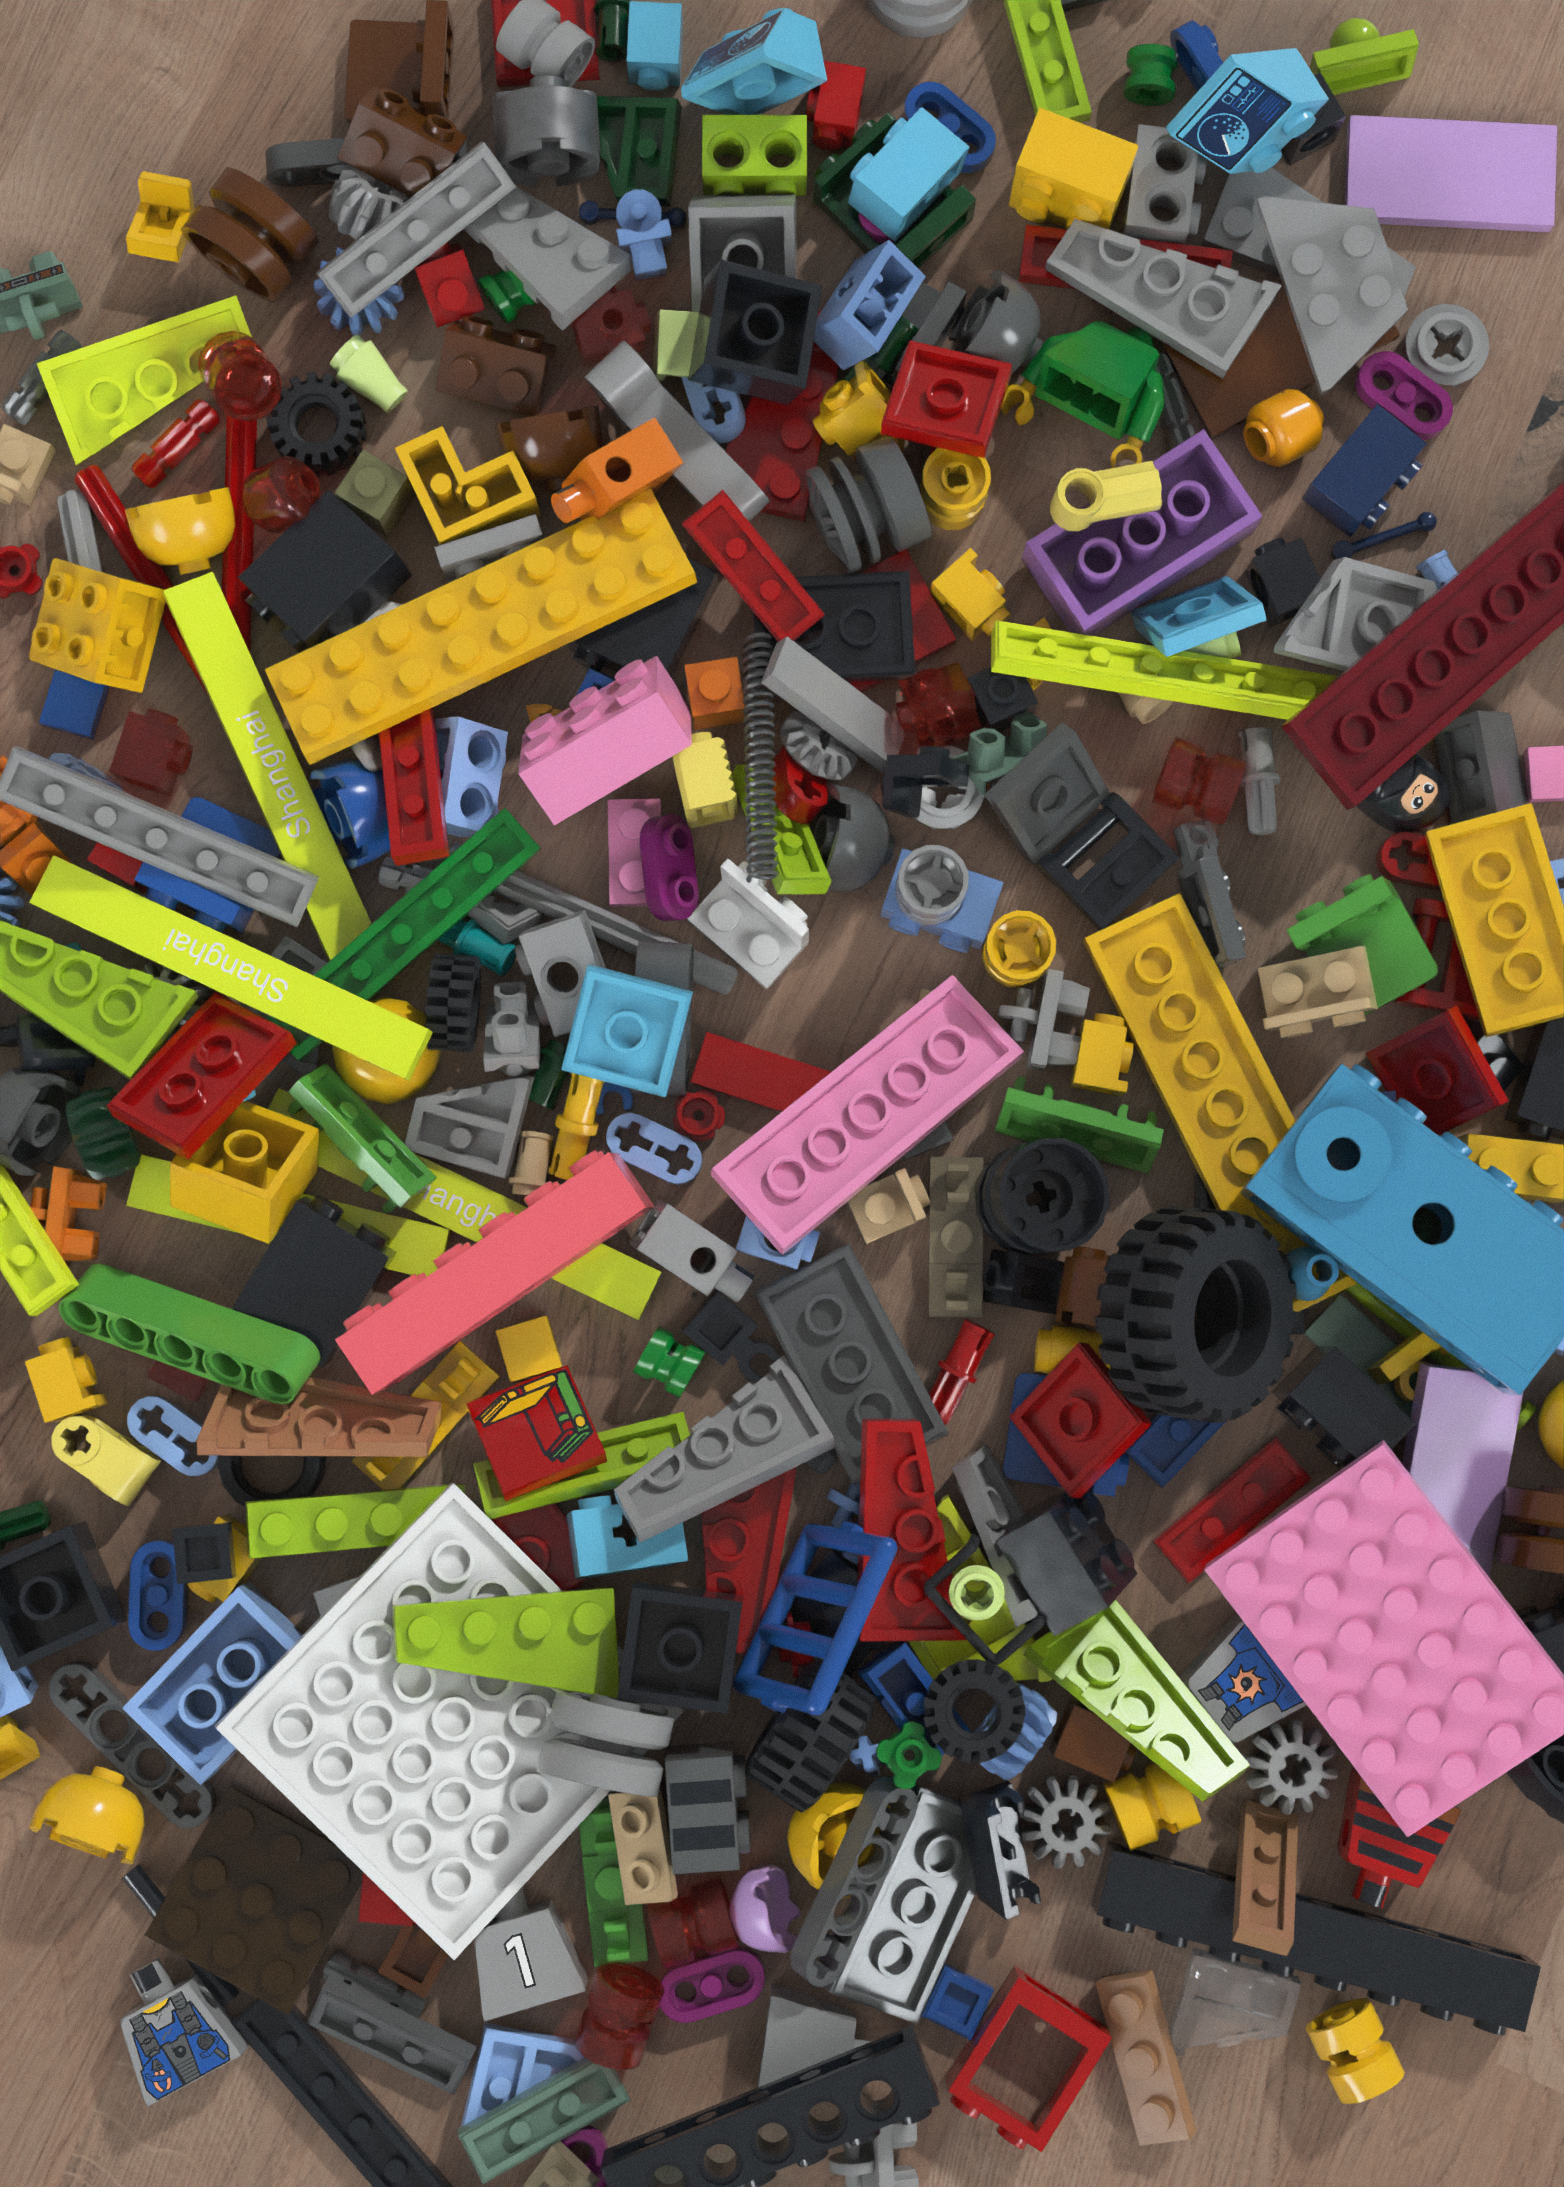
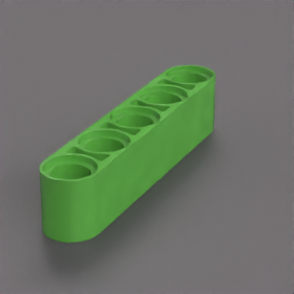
M92 1264L77 1281L79 1286L66 1294L59 1302L58 1310L60 1316L67 1325L79 1333L277 1404H288L295 1398L318 1366L321 1358L315 1344L300 1333L105 1264Z

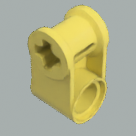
M92 1415L72 1416L64 1419L55 1427L52 1434L51 1445L55 1455L61 1461L88 1478L103 1493L126 1506L131 1505L161 1462L154 1453L143 1445L120 1434ZM87 1428L89 1432L86 1435V1440L91 1444L90 1449L86 1448L75 1452L73 1447L76 1440L70 1434L72 1431Z

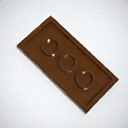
M1281 280L1276 282V284L1282 285L1278 295L1224 378L1214 374L1166 343L1163 344V350L1168 354L1174 371L1211 440L1245 422L1250 409L1256 404L1286 389L1302 391L1315 384ZM1394 325L1386 332L1366 355L1398 339L1400 334L1396 326Z

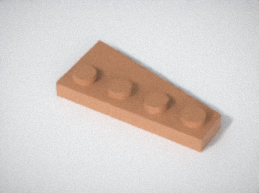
M309 1377L290 1403L277 1404L221 1384L196 1440L197 1455L427 1457L441 1419L442 1402L385 1391L371 1395L365 1387Z

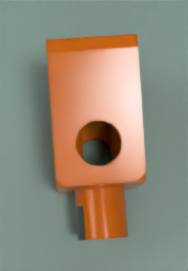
M654 417L582 459L561 484L562 489L552 494L551 504L558 518L565 523H569L577 518H580L582 521L593 515L599 520L650 488L655 494L684 462Z

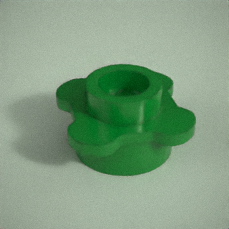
M915 1721L904 1723L901 1731L894 1733L888 1740H881L876 1748L878 1760L884 1762L888 1769L894 1773L893 1782L901 1789L914 1787L916 1779L927 1770H937L942 1761L940 1751L932 1748L925 1739L924 1727ZM907 1750H912L914 1756L908 1761L904 1758V1753Z

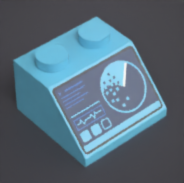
M778 8L767 12L760 22L744 30H736L726 34L722 38V42L703 51L681 87L682 99L725 115H761L827 82L816 21L797 14L791 9Z
M1297 48L1232 54L1166 126V129L1173 138L1230 174L1248 171L1262 173L1280 160L1282 157L1281 150L1292 138L1303 134L1314 124L1316 120L1314 115L1329 98Z

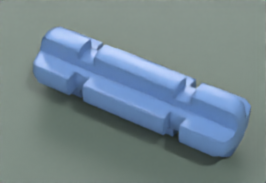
M860 1736L857 1741L859 1748L852 1750L849 1757L858 1770L864 1769L870 1778L878 1777L881 1775L879 1765L885 1764L879 1761L876 1756L878 1743L872 1744L868 1736Z

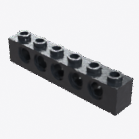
M913 2025L607 2148L603 2153L601 2171L608 2187H738L743 2184L746 2187H759L771 2181L777 2175V2170L795 2163L799 2167L813 2165L823 2160L829 2154V2149L849 2142L851 2146L862 2145L875 2139L883 2127L901 2121L903 2125H910L925 2119L932 2113L933 2107L940 2105L938 2088ZM871 2081H883L891 2087L890 2093L881 2100L868 2099L861 2092L863 2087ZM830 2102L836 2105L840 2111L832 2120L819 2121L810 2114V2110L817 2103ZM777 2123L782 2125L788 2133L780 2141L768 2142L760 2137L758 2131L765 2124ZM724 2144L732 2148L736 2155L728 2162L717 2163L707 2156L706 2151L714 2145ZM671 2165L678 2168L684 2177L674 2184H666L661 2182L654 2172L662 2166Z

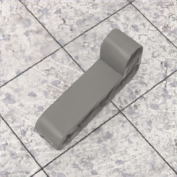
M624 340L584 377L600 401L628 432L650 419L656 418L684 462L671 477L700 507L704 506L721 490H724L747 520L750 521L770 502L758 485L660 384L646 362Z

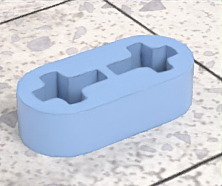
M681 377L694 419L717 443H726L737 438L743 431L746 423L745 411L739 393L713 386L706 387L705 384L689 381L688 377ZM720 401L726 411L724 414L725 422L716 425L714 421L716 414L712 404Z
M634 1113L621 1114L614 1118L608 1126L606 1133L608 1147L612 1153L620 1154L624 1162L675 1185L691 1182L701 1171L703 1163L702 1154L696 1143L671 1129ZM633 1123L639 1124L641 1126L639 1135L653 1143L650 1151H646L638 1146H632L629 1152L622 1151V1140L616 1136L619 1128L628 1130ZM680 1146L688 1148L687 1158L693 1162L692 1168L689 1171L680 1169L677 1175L670 1174L668 1172L670 1169L669 1162L656 1155L659 1147L671 1152H677Z
M147 1396L139 1399L131 1406L127 1416V1426L130 1434L179 1472L188 1476H200L212 1472L218 1466L219 1455H208L209 1459L207 1462L200 1460L195 1461L192 1465L188 1463L187 1458L190 1452L177 1441L182 1436L190 1442H196L203 1423L172 1400L163 1396ZM161 1407L164 1410L161 1420L173 1429L171 1435L169 1436L160 1429L151 1430L147 1433L144 1430L147 1420L142 1416L143 1411H154Z

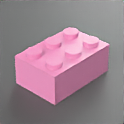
M657 656L645 663L639 659L627 664L616 673L615 681L600 690L595 686L585 689L571 700L568 709L554 717L551 713L544 714L526 727V734L522 735L518 774L554 825L692 745L691 707Z

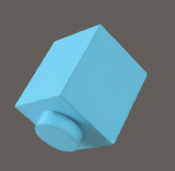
M630 1L626 61L629 84H638L644 89L654 91L666 89L668 86H680L683 46L682 3Z

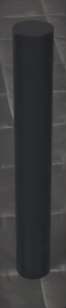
M138 1864L122 1877V1880L154 1919L166 1897L140 1864ZM184 1958L222 2007L240 1993L233 1984Z

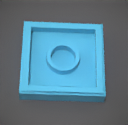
M1227 576L1137 608L1134 612H1131L1135 629L1166 657L1267 620L1263 603Z
M589 964L586 968L561 1070L666 1097L693 991Z

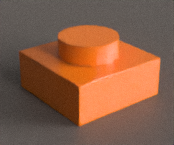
M34 822L0 850V867L31 896H33L53 855L69 863H72V861Z

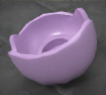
M758 1864L751 1867L741 1876L733 1890L729 1907L732 1925L741 1941L754 1949L765 1952L786 1953L793 1948L797 1939L796 1935L788 1932L790 1923L800 1916L801 1911L789 1898L790 1883L785 1870L773 1864Z

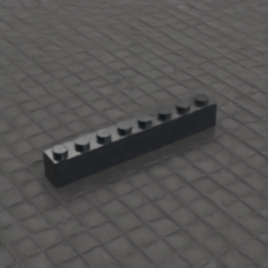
M1107 1841L1091 1905L1096 1914L1103 1917L1102 1924L1109 1928L1126 1933H1134L1135 1926L1156 1931L1155 1939L1181 1948L1187 1947L1188 1940L1209 1946V1954L1231 1962H1240L1241 1955L1262 1960L1261 1968L1282 1976L1293 1977L1294 1969L1314 1974L1315 1983L1337 1991L1345 1992L1347 1984L1368 1989L1367 1997L1387 2005L1399 2006L1401 1999L1421 2004V2012L1442 2020L1452 2021L1454 2013L1474 2018L1473 2026L1497 2035H1506L1507 2028L1522 2032L1526 2031L1541 1969L1527 1955L1300 1893L1295 1894L1294 1943L1287 1956L1232 1941L1236 1876L1139 1849L1130 1851L1125 1845Z

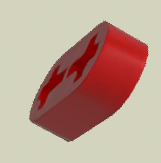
M783 745L772 759L776 763V766L772 768L776 773V776L772 778L776 782V786L773 787L777 794L774 797V801L777 803L778 809L789 819L800 824H809L827 804V780L803 769L791 757Z
M1399 832L1390 836L1379 847L1376 854V865L1386 879L1395 883L1441 891L1425 835ZM1403 844L1407 846V855L1423 858V864L1413 862L1408 864L1403 871L1397 869V860L1389 858V852H1395Z

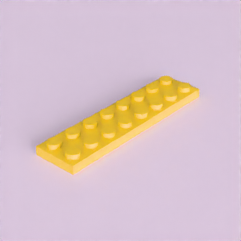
M650 488L599 520L594 515L264 670L303 755L309 765L698 582L686 554Z
M1178 893L1085 937L1083 944L1119 1016L1125 1018L1127 1032L1216 1210L1235 1211L1258 1220L1279 1242L1280 1246L1277 1250H1281L1285 1255L1299 1247H1310L1239 1193L1294 1123L1295 1119L1181 894ZM1313 1264L1312 1275L1318 1280L1319 1274L1316 1272V1265ZM1339 1269L1336 1281L1320 1298L1312 1301H1302L1293 1298V1311L1299 1312L1357 1284V1282Z

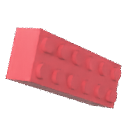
M597 1150L590 1152L569 1167L574 1175L572 1178L561 1185L558 1181L554 1183L549 1181L526 1196L524 1201L528 1208L518 1215H515L513 1211L508 1214L504 1212L478 1230L483 1239L472 1246L469 1242L463 1245L459 1243L438 1256L433 1261L438 1268L429 1276H426L424 1272L418 1276L416 1274L411 1275L388 1291L393 1299L385 1306H382L381 1303L373 1307L368 1305L345 1320L343 1325L347 1332L335 1339V1341L371 1395L393 1387L654 1208V1204L620 1154L608 1152L604 1155L602 1151L597 1152Z

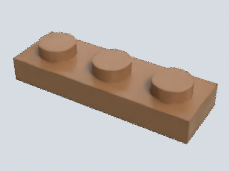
M1249 1800L1245 1801L1239 1818L1232 1941L1280 1955H1288L1294 1943L1299 1814L1291 1812L1290 1815H1286L1278 1808L1266 1807L1263 1804Z
M1153 1970L1102 1977L1095 1984L1106 2025L1112 2036L1111 2043L1139 2146L1190 2140L1197 2131Z

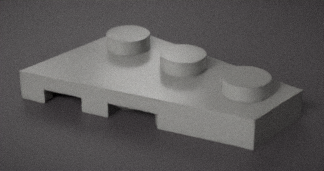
M986 1444L968 1454L955 1464L952 1469L956 1477L958 1490L966 1501L992 1569L1003 1582L1004 1598L1017 1627L1035 1618L1040 1612L999 1548L996 1540L1026 1512Z

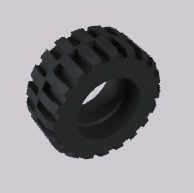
M1173 1206L1161 1208L1156 1213H1149L1134 1224L1135 1229H1129L1124 1233L1116 1244L1119 1248L1117 1254L1109 1256L1103 1269L1107 1272L1105 1283L1100 1284L1098 1287L1096 1300L1101 1301L1100 1315L1095 1316L1096 1332L1101 1334L1102 1344L1098 1345L1101 1359L1106 1365H1110L1111 1368L1107 1373L1118 1390H1122L1123 1395L1136 1407L1144 1408L1146 1412L1210 1423H1223L1228 1419L1235 1420L1251 1411V1407L1260 1404L1270 1394L1267 1388L1269 1385L1273 1386L1278 1383L1284 1372V1369L1281 1367L1284 1358L1290 1357L1294 1343L1290 1341L1291 1329L1297 1325V1312L1293 1311V1298L1297 1297L1295 1282L1289 1280L1288 1271L1291 1269L1288 1258L1281 1250H1277L1280 1244L1270 1231L1249 1215L1239 1214L1235 1211ZM1200 1294V1315L1195 1332L1194 1315L1197 1299Z

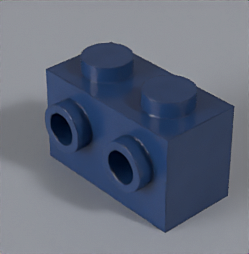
M1377 404L1311 482L1302 499L1349 537L1355 533L1361 524L1370 530L1390 506L1383 499L1394 485L1403 491L1422 468L1423 464L1416 460V458L1427 443Z

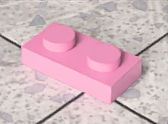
M660 798L608 800L609 900L611 907L648 906L644 888L640 832L648 819L661 816Z

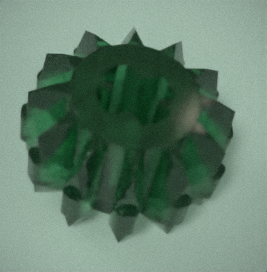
M111 1086L98 1090L94 1088L80 1093L78 1097L67 1102L65 1109L68 1119L67 1123L78 1155H80L88 1175L96 1181L107 1177L111 1179L125 1174L127 1170L138 1166L141 1157L134 1128L113 1117L106 1106L118 1094Z

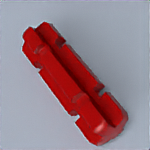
M195 400L184 411L187 417L184 420L178 418L150 446L153 451L149 455L143 453L133 463L131 468L133 473L147 487L155 488L167 476L164 471L168 467L173 470L201 441L198 436L202 432L208 434L219 423L220 418L217 412L204 400Z

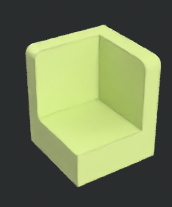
M660 309L657 313L654 326L653 373L659 381H663L666 376H689L699 312Z

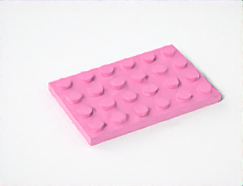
M1384 1440L1208 1562L1204 1568L1208 1576L1407 1837L1564 1735V1674Z

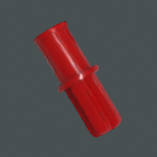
M966 1318L946 1359L939 1360L937 1365L941 1367V1370L929 1392V1396L944 1425L950 1422L969 1382L976 1383L977 1378L974 1374L991 1340L995 1336V1333Z

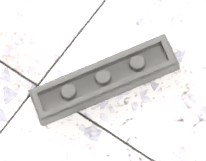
M480 142L316 272V274L346 314L352 318L515 189L516 185L486 143Z

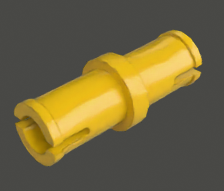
M571 1073L572 1078L564 1111L562 1114H558L555 1126L559 1128L551 1165L548 1168L549 1174L565 1180H569L574 1176L569 1167L586 1156L590 1136L597 1134L599 1124L594 1120L602 1087L605 1081Z

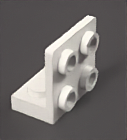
M727 858L720 866L722 880L695 909L692 915L687 918V921L765 990H768L808 945L809 928L805 922L808 916L789 898L783 896L779 902L773 898L765 887L767 880L752 877V881L748 883L746 881L749 875L746 872V868L749 865L747 862L743 861L739 866H736Z

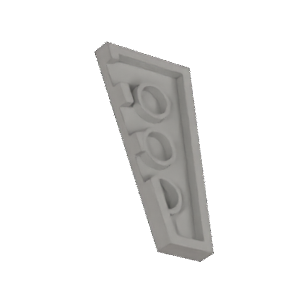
M1272 167L1262 173L1248 171L1229 174L1201 247L1232 250L1233 260L1280 277L1256 207L1257 199L1263 196L1323 202ZM1388 248L1403 296L1405 297L1416 266Z
M517 186L464 228L477 243H485L493 252L494 261L505 272L511 270L521 280L524 292L536 304L542 302L551 311V319L562 331L631 271L630 254Z
M1074 219L1047 260L1045 268L1048 272L1221 378L1225 377L1282 286L1267 280L1259 283L1238 276L1239 271L1217 265V268L1209 267L1186 259V254L1168 248L1166 252L1141 245L1139 239Z
M785 1355L771 1364L770 1372L754 1385L749 1382L732 1395L733 1401L714 1417L710 1418L707 1415L691 1428L692 1434L675 1448L667 1447L614 1489L616 1500L639 1543L835 1448L834 1436Z

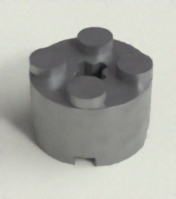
M542 75L532 78L530 80V87L514 91H502L493 95L496 159L514 184L539 187L538 178L555 177L556 187L569 186L584 182L598 173L601 155L597 95L595 92L562 86L561 78L552 75Z

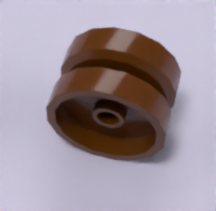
M226 167L208 191L215 208L198 205L181 228V231L189 243L228 278L259 298L274 303L292 280L285 263L302 265L318 245L319 239L310 225L273 191L237 169Z
M1540 1485V1490L1504 1486L1501 1513L1512 1521L1535 1524V1533L1506 1531L1500 1534L1496 1562L1515 1567L1564 1574V1488Z

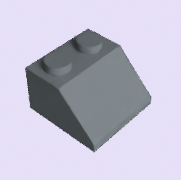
M796 194L692 196L688 207L692 312H699L704 279L720 259L797 279Z

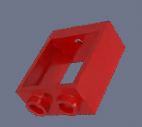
M1014 1965L980 2020L972 2039L967 2041L945 2077L947 2090L953 2094L950 2101L955 2107L974 2119H978L982 2113L999 2124L996 2129L998 2134L1017 2148L1024 2150L1026 2145L1029 2144L1042 2153L1111 2041L1112 2036L1104 2023ZM1018 2004L1083 2045L1035 2124L970 2082Z

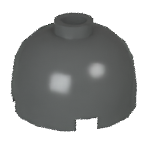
M998 270L993 271L989 275L997 281L989 290L979 285L955 323L950 338L955 341L959 340L955 351L1011 363L1012 374L1020 365L1026 368L1041 347L1043 341L1037 337L1041 318L1038 304L1031 292L1019 281Z
M828 783L827 790L830 794L828 795L827 804L808 825L832 881L827 891L847 893L861 889L876 877L882 866H887L890 863L894 853L895 839L893 835H889L888 820L880 804L870 795L856 789Z
M20 1066L0 1075V1164L18 1175L33 1176L38 1172L31 1168L39 1165L42 1161L52 1165L61 1157L72 1142L82 1115L80 1111L74 1109L75 1095L82 1098L81 1090L74 1081L52 1070L21 1071Z

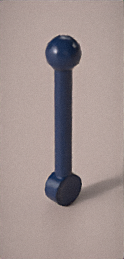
M585 201L579 207L580 218L585 224H594L599 219L617 220L616 209L599 208L593 201ZM674 207L668 212L661 211V220L669 219L671 227L681 228L686 223L687 215L682 208Z
M1422 512L1415 521L1352 543L1346 540L1338 541L1332 548V557L1334 560L1343 557L1351 558L1355 552L1418 530L1430 532L1436 527V516L1431 512Z

